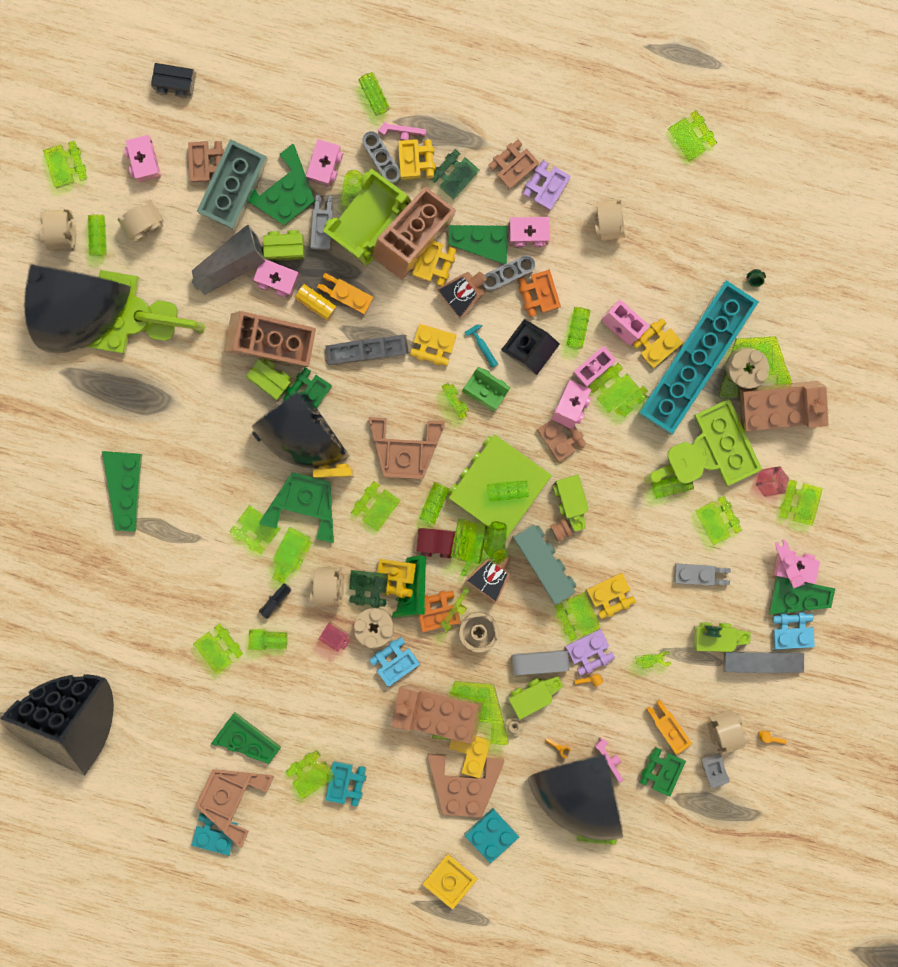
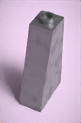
M249 225L243 227L192 270V284L196 290L200 289L206 295L265 262L259 238Z

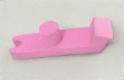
M386 122L383 123L380 130L378 129V133L384 137L388 132L401 133V141L409 140V134L426 136V129L392 125Z
M782 540V546L776 542V550L793 588L805 584L786 540Z
M600 737L595 747L600 750L602 755H606L609 767L618 782L621 783L624 780L615 767L621 763L618 755L612 758L609 757L604 749L608 742Z

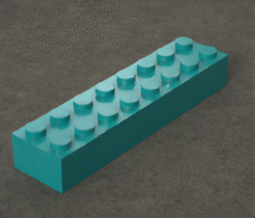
M724 281L637 414L667 434L672 435L759 301L729 281Z

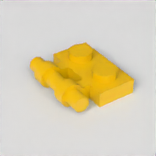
M418 139L398 141L401 180L421 179L420 171H425L428 179L434 178L436 166L433 162L435 152L432 140H425L424 146H418ZM419 155L425 156V162L420 163Z
M434 241L417 260L412 276L431 282L433 275L438 276L436 284L443 286L449 278L450 274L448 272L451 264L455 262L456 249L449 247L447 254L443 253L444 244ZM439 258L444 260L441 270L436 269Z
M663 318L657 322L654 321L650 328L632 344L636 349L641 345L646 348L640 355L652 369L683 344L671 328L665 333L662 331L661 328L667 324ZM656 333L659 338L650 344L648 339Z
M419 324L414 343L421 345L420 350L412 348L410 356L416 357L420 361L427 360L433 362L437 366H448L449 359L442 356L444 352L452 353L457 334ZM426 348L438 350L437 355L427 353Z
M379 558L376 578L383 580L382 584H377L376 591L388 596L394 594L400 598L411 597L413 591L406 588V583L413 584L416 564ZM392 580L397 581L396 587L391 585Z
M622 572L586 589L594 606L597 607L602 604L604 610L598 612L601 620L614 616V613L622 609L627 610L631 605L637 603L634 596L625 598L624 593L631 590ZM618 597L620 602L610 606L608 601Z

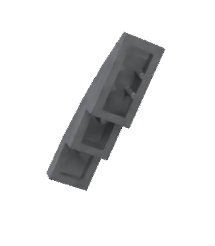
M406 335L326 345L328 365L409 354Z
M724 652L723 672L804 673V653Z

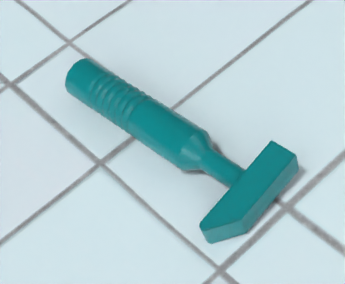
M475 325L465 331V334L469 336L473 333L477 340V345L493 368L498 365V362L485 341L476 332L483 325Z

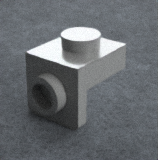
M719 753L701 759L711 788L730 782L722 756Z

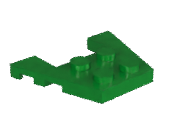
M291 144L279 154L291 171L261 195L254 189L249 200L250 204L284 226L315 203L294 144Z
M291 472L259 521V524L277 529L282 509L320 518L316 539L334 543L330 482Z

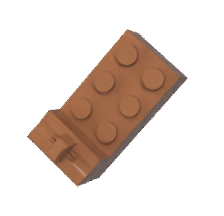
M425 186L377 238L372 257L385 266L388 271L403 280L415 267L419 257L452 222L456 209Z
M244 311L234 312L230 316L224 352L240 356H252L302 368L309 367L316 328Z
M819 381L739 389L741 424L745 431L806 425L808 428L829 426L827 387Z
M408 684L399 687L391 727L407 731L414 729L471 744L476 740L483 702Z

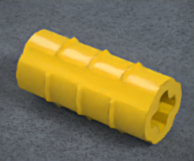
M305 284L295 296V299L302 303V305H305L326 321L337 307Z

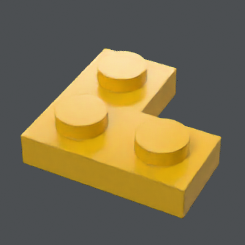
M336 464V468L329 469V465L313 469L314 478L354 476V468H349V464Z
M477 735L475 742L471 744L451 739L448 749L467 754L461 773L481 778L491 740Z

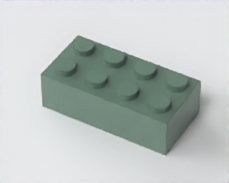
M230 139L197 212L235 231L267 164V157Z
M531 524L512 537L550 598L557 605L576 593L574 590L576 584L571 576L566 577L563 571L566 568L561 560H556L553 556L556 552L549 542L545 543L542 537L545 534L540 526L535 527L534 524Z

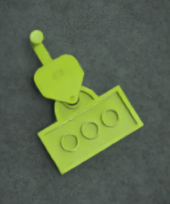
M100 270V278L131 286L126 305L123 311L121 310L116 317L115 324L101 338L86 347L126 354L129 335H135L144 330L150 338L161 341L170 340L174 335L175 327L193 329L198 334L204 332L205 325L202 322L177 318L178 309L175 304L158 300L149 306L142 298L137 297L138 276Z
M727 399L693 415L701 434L695 437L692 444L682 442L671 447L667 454L670 465L646 475L644 482L647 484L658 483L661 478L675 473L676 478L681 483H690L700 478L704 469H718L725 486H729L761 471L762 467L731 400Z

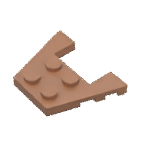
M369 417L383 476L423 479L444 429L445 422L427 421L426 441L386 439L387 418Z
M428 754L443 815L483 817L503 767L504 758L487 757L485 778L479 779L476 777L445 775L446 755Z
M212 769L196 807L234 841L237 846L242 848L249 831L231 823L232 818L247 786L251 785L267 793L274 776Z

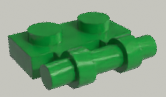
M305 367L296 376L297 379L292 387L286 390L287 394L283 399L286 400L305 383L308 385L305 390L306 394H308L314 406L318 408L332 385L318 375H315L311 381L307 378L311 371Z
M655 747L648 756L649 761L646 768L641 772L642 777L639 783L646 786L650 779L654 781L651 787L653 790L670 797L686 760L667 752L663 759L659 757L662 749ZM656 763L661 765L657 775L652 773Z

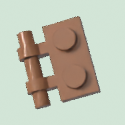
M518 139L513 144H508L506 146L507 149L500 155L497 154L488 165L491 170H495L498 166L502 169L497 176L509 190L539 165L537 159L527 148L522 153L518 151L522 146ZM513 155L515 159L507 165L504 161Z
M208 141L188 142L191 183L211 181L210 174L215 173L224 153L222 141L214 142L215 149H209ZM209 156H215V166H210Z
M551 420L537 430L558 462L575 452L571 445L574 442H577L580 448L587 444L583 439L584 435L575 426L573 429L567 427L572 435L571 438L567 439L562 431L566 426L558 425L557 422Z

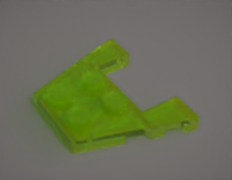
M776 336L735 338L731 353L741 347L756 349L762 352L768 360V375H777V385L792 383ZM746 363V367L743 370L748 372L751 365ZM725 372L719 398L738 397L737 385L728 378Z
M454 681L449 694L483 702L479 722L492 724L490 744L509 745L495 685L490 683ZM432 735V739L450 740L449 738Z

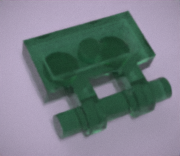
M456 149L451 154H447L445 161L439 167H436L434 178L430 179L433 183L439 178L442 179L443 182L439 188L453 200L480 172L466 157L461 162L456 160L460 156V152ZM452 165L455 169L448 176L445 171Z
M351 570L349 589L356 590L355 596H350V603H355L357 606L370 605L372 608L385 607L387 604L386 599H381L379 596L380 593H387L388 573ZM365 591L371 592L370 597L365 596Z

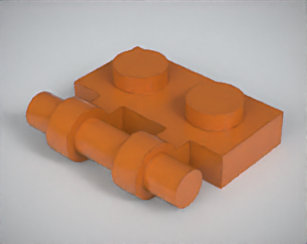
M550 269L531 275L533 283L527 284L525 277L518 279L520 286L518 289L520 294L522 293L524 309L527 310L529 317L537 315L535 307L540 306L542 313L561 308ZM533 289H535L538 300L532 301L529 292Z
M445 590L439 591V594L431 596L425 595V615L419 616L422 632L461 623L457 605H448L447 601L448 599L455 598L453 590L445 592ZM442 602L443 607L431 609L430 604Z

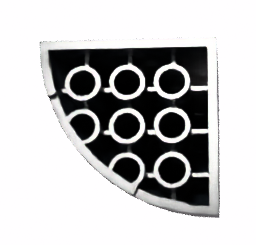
M30 264L25 288L24 311L27 329L32 341L41 350L52 353L70 352L71 350L81 349L94 343L115 324L116 317L121 310L123 311L131 286L83 273Z
M297 391L251 426L254 430L252 434L258 442L262 441L279 458L299 467L318 468L327 465L331 466L350 456L305 391Z
M83 674V676L79 677L68 675L50 680L30 690L28 696L21 701L17 700L2 715L0 720L28 746L53 762L86 775L99 756L109 735L114 711L113 694L107 679L104 677Z
M605 754L549 768L527 778L531 791L547 816L563 829L589 839H623L620 814Z

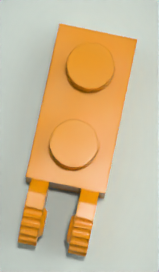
M324 273L323 277L325 280L336 285L333 291L323 284H319L317 288L329 294L333 299L365 315L374 297L341 279L338 280Z
M659 699L656 702L658 707L664 712L662 717L658 718L650 706L646 709L670 747L678 755L690 747L692 742L673 714L667 710Z

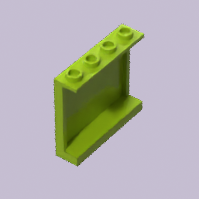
M494 434L493 437H487L482 444L485 446L481 453L477 451L471 459L473 462L471 468L468 469L466 467L459 476L462 480L458 485L454 483L448 493L451 494L449 499L507 539L552 475Z

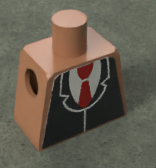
M466 272L441 286L437 291L461 319L467 316L484 296L485 292L481 285L487 279L481 272L474 276Z
M500 553L495 562L486 558L467 577L466 581L497 602L510 576V573L504 568L511 559Z

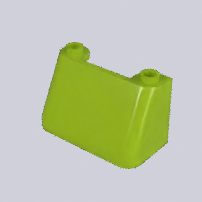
M372 168L361 177L362 190L339 219L336 217L330 218L325 223L323 229L326 235L365 266L374 260L372 255L377 238L411 202L406 193Z

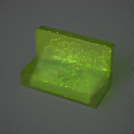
M458 519L451 557L459 561L480 563L487 525Z

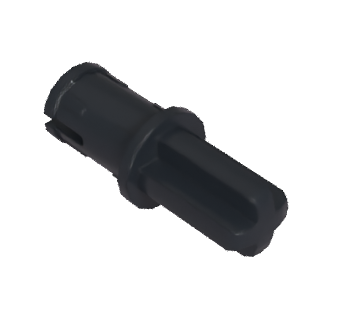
M285 583L282 584L273 596H269V600L259 610V613L268 619L278 607L282 606L281 602L291 592V587Z

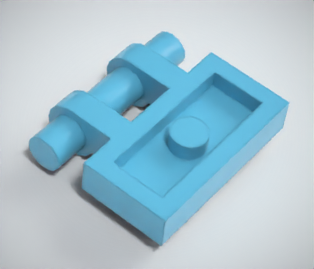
M799 612L798 615L782 613L780 616H773V624L780 623L781 629H773L774 649L815 647L814 628L806 627L805 625L806 622H813V614ZM798 622V628H788V623Z
M402 637L396 641L392 640L389 642V646L382 651L378 650L374 653L375 656L369 659L373 666L378 662L382 664L383 667L378 669L377 672L388 687L420 665V662L410 648L404 652L401 651L400 647L405 644ZM395 652L397 657L388 662L385 657Z

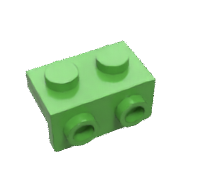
M477 367L462 392L495 413L510 387L503 380L492 376L486 369Z

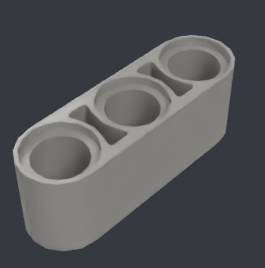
M374 131L365 133L362 140L363 145L378 172L393 185H397L401 180L400 170L381 138ZM374 138L377 140V143L374 146H369L366 144L367 140ZM379 155L387 157L384 163H379L376 159ZM394 171L397 173V177L390 180L386 177L387 173Z
M525 255L484 275L486 279L494 278L496 285L489 287L484 282L482 287L487 292H493L530 275L534 271L535 260L531 256ZM528 261L532 267L529 270H524L521 267V263ZM510 269L513 271L514 276L510 279L505 278L503 271Z
M568 650L511 655L513 675L569 671Z

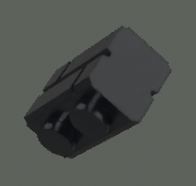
M155 63L151 86L158 94L167 95L168 92L175 93L177 97L187 98V95H193L196 72L190 68Z

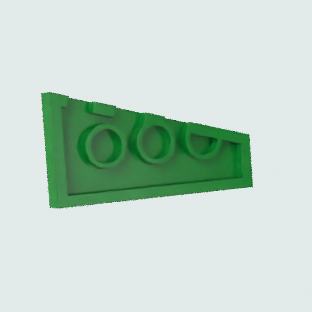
M102 451L115 530L136 532L142 454Z

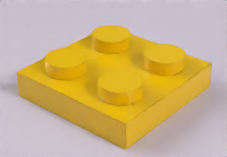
M447 853L422 885L453 910L478 880V877Z

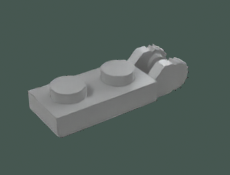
M316 195L310 247L313 250L330 251L331 238L323 232L325 223L330 218L333 219V196H328L327 210H320L321 195Z
M676 563L674 583L713 586L715 584L730 585V581L727 579L716 580L715 572L728 574L731 573V568Z

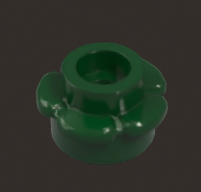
M753 269L747 274L746 278L752 287H759L764 284L766 274L759 269Z

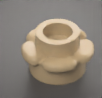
M518 717L509 718L505 722V731L509 735L518 736L524 730V723Z

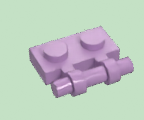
M542 160L540 165L534 169L535 173L531 180L525 184L526 188L522 194L529 198L531 193L535 192L537 196L534 201L551 211L571 176L555 166L551 173L548 172L546 168L549 163ZM544 177L546 181L543 186H537L540 178Z
M601 629L566 645L574 664L582 661L584 665L577 669L580 676L586 673L590 674L594 672V669L602 665L606 666L610 661L616 659L613 652L604 654L603 650L610 646ZM597 653L599 658L589 663L587 658Z

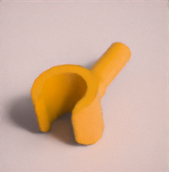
M596 673L584 679L574 680L575 685L592 682L593 686L596 687L603 683V679L600 674Z
M759 731V739L765 743H787L785 739L771 737V731Z
M548 737L545 740L546 743L556 748L565 759L568 757L563 754V750L568 749L572 752L567 745L557 744Z

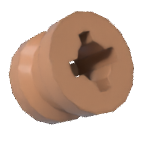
M565 519L560 520L558 524L550 525L558 543L565 537L573 536Z

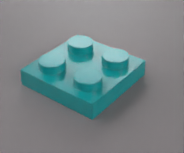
M494 808L464 833L465 837L490 864L520 838Z

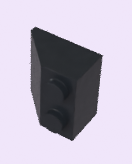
M523 319L501 351L530 372L538 375L560 343L545 330Z

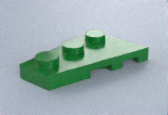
M449 225V246L505 265L507 264V226Z
M776 576L768 614L831 608L835 588L807 582L793 588L788 578Z
M236 712L232 714L211 743L215 746L219 745L228 748L227 750L233 752L237 751L245 754L247 757L267 764L272 761L281 749L280 745Z

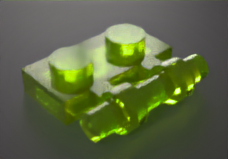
M697 110L690 114L694 120L690 124L685 117L668 128L688 162L706 151L703 143L708 142L711 147L717 144L714 138L715 134L712 130L708 129L705 124L706 120L703 116L699 115ZM696 127H698L701 133L703 134V136L700 138H698L695 131L693 130Z
M76 141L68 143L70 150L64 151L62 144L43 150L56 189L75 183L72 176L78 174L80 181L87 179V169L85 164L82 163L80 157L81 150L77 147ZM73 157L75 166L70 168L67 158Z
M619 363L614 367L610 366L603 376L597 377L593 384L588 387L592 393L598 389L601 391L602 394L596 399L608 413L639 389L628 374H625L622 378L618 375L623 369ZM613 378L616 383L607 389L604 384Z
M790 480L788 487L785 488L784 503H781L780 518L787 519L789 512L794 513L792 521L813 526L823 488L803 483L801 490L796 489L797 481ZM794 495L799 496L796 507L791 506Z
M373 481L370 487L367 486L364 490L365 494L362 498L356 501L351 513L356 517L361 511L366 513L362 521L378 532L401 500L386 489H384L381 495L378 494L376 490L380 485ZM371 497H374L376 502L369 509L365 505Z
M725 495L718 498L721 506L716 508L712 501L695 510L712 545L731 537L728 531L731 527L735 533L742 531L739 524L740 520L731 509L733 506L730 501H727ZM725 512L729 520L727 523H724L720 513Z
M249 505L238 519L244 526L239 529L234 525L230 532L235 535L238 541L241 540L247 544L250 550L256 551L261 555L265 550L260 545L262 540L270 544L281 528L278 525L277 529L260 525L259 521L263 514ZM248 530L257 535L255 540L246 534Z
M585 592L567 599L570 607L564 609L561 602L554 605L557 611V618H560L564 626L563 631L565 635H568L570 641L577 639L575 631L580 629L584 636L601 628ZM571 613H573L575 620L577 622L573 625H571L570 620L567 616Z
M220 623L214 627L218 635L214 637L209 631L193 643L216 675L233 663L229 657L230 654L233 653L237 659L243 655V652L239 649L240 645L233 641L229 635L230 632L227 628L224 629ZM221 639L229 647L226 651L218 643Z
M318 750L312 753L309 752L304 756V759L294 762L285 771L288 777L294 774L298 777L292 783L301 799H305L335 779L326 761L318 764L316 759L321 756ZM310 765L311 770L305 773L303 768Z

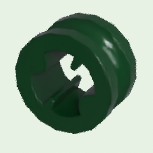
M704 625L706 631L703 632V635L721 638L719 632L722 630V627Z

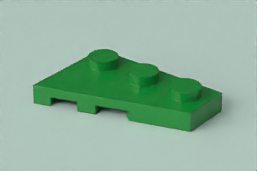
M419 555L406 558V563L416 564L413 584L406 583V588L411 589L413 594L411 597L396 598V601L399 602L397 610L393 611L392 618L399 619L425 615L426 556Z

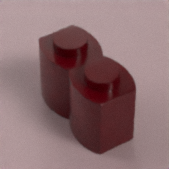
M418 528L416 552H420L421 556L432 557V553L440 554V558H451L452 555H456L458 531Z

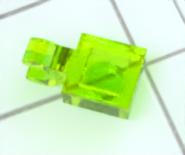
M662 651L657 654L635 656L636 664L642 666V668L654 667L653 664L658 662L663 666H670V661H663V656L669 655L670 652Z

